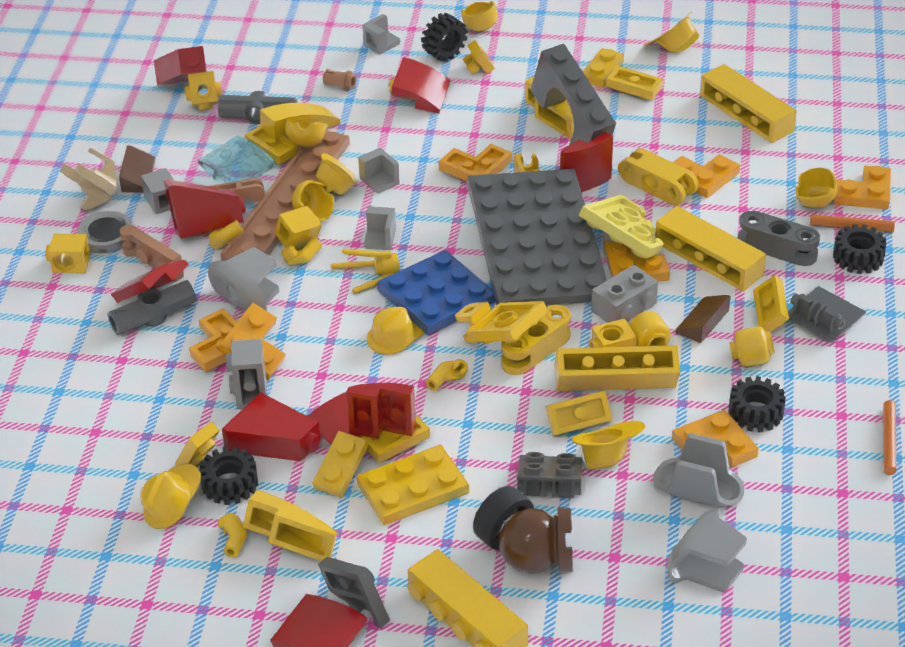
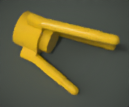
M343 249L342 253L346 255L375 258L372 261L331 264L332 269L374 267L375 274H381L382 277L353 288V293L377 285V281L400 271L397 253H391V251Z

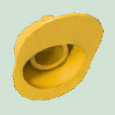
M692 11L670 30L649 41L643 47L656 41L669 52L677 53L689 48L699 38V33L689 18Z
M321 154V163L315 177L320 183L324 184L323 188L327 193L332 191L338 195H343L354 184H357L355 175L345 165L328 154Z
M389 307L381 310L374 317L372 328L367 334V343L376 353L383 355L395 354L407 348L424 332L411 321L405 308Z
M640 421L622 422L597 431L578 434L572 438V441L577 445H581L587 468L592 470L611 467L619 463L625 456L628 439L640 434L646 426Z
M180 464L170 468L168 471L152 476L145 482L140 498L141 504L144 507V519L149 526L155 529H165L174 525L182 517L201 482V473L196 466Z

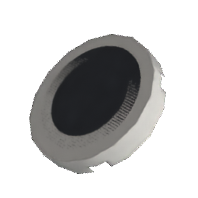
M103 211L87 216L80 222L77 230L78 234H87L91 252L100 253V250L107 249L108 253L122 248L124 241L121 240L119 230L125 225H132V223L125 214L116 211Z

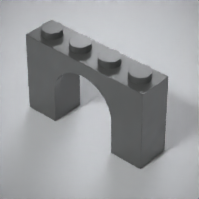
M563 43L541 51L530 90L543 109L567 100L574 120V131L570 144L578 139L588 143L603 132L613 135L616 126L615 120L566 45Z

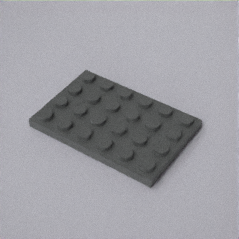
M575 169L468 176L467 187L496 305L508 302L544 301L545 305L592 302V289L607 281L592 227L586 223L585 219L579 216L585 203Z

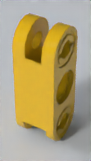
M643 148L636 149L629 157H626L618 164V172L624 181L675 206L684 202L686 195H692L699 187L698 179L691 171ZM684 179H686V180L688 181V183H689L688 186H687V184L684 182Z
M562 305L546 307L548 312L538 319L539 322L535 326L528 328L522 333V337L518 341L509 344L504 341L501 342L503 354L501 366L506 373L521 375L528 372L570 340L571 331L567 325L571 321V312L567 307ZM560 315L561 318H553L552 316Z

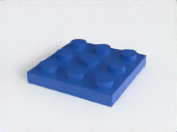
M447 250L377 281V290L394 306L405 308L411 321L427 335L457 322L455 314L468 304L488 302L490 306L496 303L493 289Z

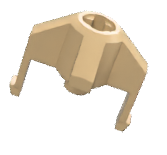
M89 148L88 152L105 161L100 170L96 168L89 170L81 164H78L76 169L63 164L60 170L64 176L76 182L82 188L81 191L87 194L80 206L85 211L109 201L117 188L114 161L92 148Z

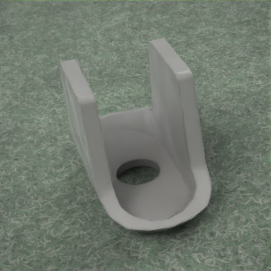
M255 247L226 261H214L209 265L208 277L215 292L245 311L252 303L267 311L266 305L279 293V286L265 278L277 266L276 260Z
M689 433L681 456L663 461L657 467L653 476V483L657 488L692 502L731 507L740 502L744 495L743 481L729 468L725 442Z
M719 507L704 512L697 522L687 530L669 555L667 573L671 583L689 580L720 592H726L744 569V564L735 557L746 545L747 537L719 518Z

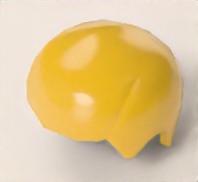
M492 0L489 3L485 1L474 2L468 5L465 10H461V16L467 28L473 31H485L496 23L498 10Z
M303 119L295 123L287 120L284 129L287 137L294 144L301 147H313L322 141L327 124L322 121H316L306 126Z
M823 167L811 168L801 173L798 177V186H795L796 197L799 203L805 207L815 209L825 207L837 195L836 177L830 169Z
M306 180L295 188L291 201L294 210L308 206L313 214L322 222L328 219L334 210V197L324 190L323 183Z

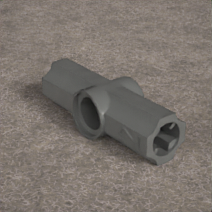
M254 91L250 96L219 95L218 116L221 118H246L252 124H260V109L298 102L296 97H270L264 91Z
M188 280L163 290L150 288L139 293L138 300L109 311L107 316L116 335L143 324L158 326L165 322L167 314L197 302L196 294Z

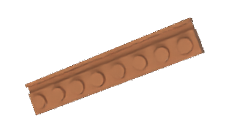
M326 130L322 141L316 146L300 147L266 192L264 198L242 224L241 227L244 232L230 240L220 253L221 261H226L252 247L270 255L280 241L274 233L279 214L294 210L291 198L295 188L306 180L319 182L315 176L321 163V154L325 153L339 160L350 145L349 136Z

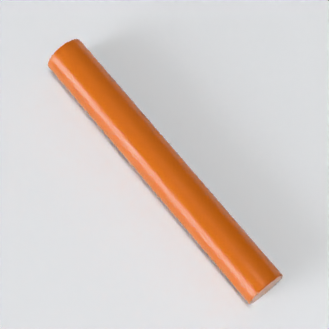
M811 214L810 225L837 228L849 226L852 229L854 224H858V228H862V225H867L869 230L874 227L876 231L894 232L895 221Z
M887 400L883 403L884 473L887 475L896 473V404L892 400Z

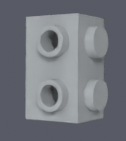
M632 265L592 289L591 311L607 323L624 318L628 322L657 303L658 281L636 265Z
M262 339L232 341L231 353H226L227 372L232 371L233 374L229 375L230 393H235L237 409H243L260 393L267 395Z

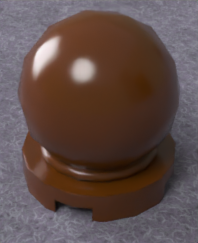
M558 507L557 515L553 517L544 510L527 508L515 512L507 518L502 525L498 537L499 549L505 562L515 570L529 574L546 571L553 564L559 565V573L573 572L572 547H566V533H571L572 531L571 508Z

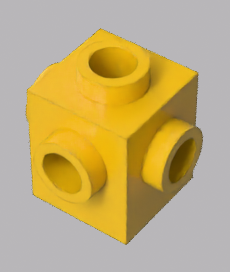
M214 71L188 74L189 86H185L187 102L192 101V106L198 107L199 111L214 109L213 105L218 104L219 95H222L221 83L215 82ZM202 89L208 90L204 95L199 93Z

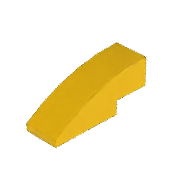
M534 76L525 80V102L535 108V117L571 139L574 131V120L567 100L543 109L530 90Z
M285 103L260 109L261 128L274 139L286 135L284 127L287 120L295 123L303 119L306 126L316 121H322L327 124V128L340 124V119L326 107L316 104Z
M258 489L248 500L243 528L269 536L268 543L319 561L326 557H332L337 532L326 523L300 507Z

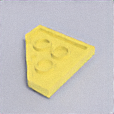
M622 194L584 205L579 213V216L585 219L590 227L609 234V238L612 241L628 246L632 249L631 252L638 257L649 258L657 255L663 246L662 240L654 237L656 230L651 221L644 219L646 214L644 208Z

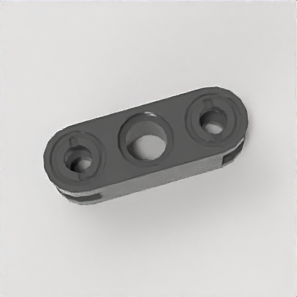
M746 211L740 215L739 225L743 230L738 233L737 238L766 253L767 256L796 265L810 266L817 261V247L820 243V234L816 229L759 211ZM755 220L757 222L751 224L749 221Z

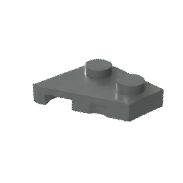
M326 557L318 563L331 593L347 602L351 608L359 612L364 609L368 610L373 617V624L378 628H382L390 621L375 587V578L368 568Z

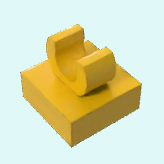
M476 40L467 45L472 54L466 55L462 60L467 65L466 68L471 74L478 72L481 67L487 74L495 69L489 56Z

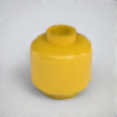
M653 311L642 312L636 315L629 323L637 337L636 346H667L670 341L671 333L669 327L659 314Z
M762 326L740 329L735 333V341L729 342L733 360L739 359L740 364L746 368L766 364L770 361L771 355L775 354L771 332H766Z

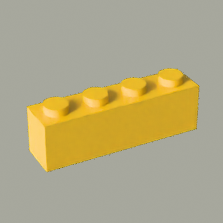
M722 64L701 75V97L769 142L774 143L794 132L797 110L729 66Z
M674 207L656 221L655 238L662 240L663 248L744 292L764 276L766 253L681 207Z
M678 345L558 348L554 363L556 391L676 388L680 376Z
M438 548L407 569V588L412 598L426 605L437 620H443L449 625L460 640H466L473 647H528V624Z

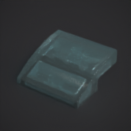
M235 136L198 160V164L214 180L221 178L225 183L257 178L273 168L275 163L261 148L240 136Z

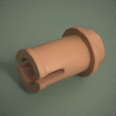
M326 69L323 73L324 85L343 87L346 91L353 89L356 85L357 77L350 70L340 72Z

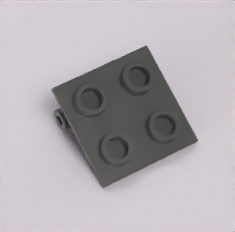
M817 286L807 296L803 293L800 295L795 293L790 301L793 307L788 311L789 320L831 343L866 314L865 310L820 286Z
M529 452L526 455H520L517 490L525 496H539L540 481H543L542 497H546V481H552V497H555L557 481L559 482L558 497L574 498V495H581L582 457H576L570 453L544 456L540 452Z

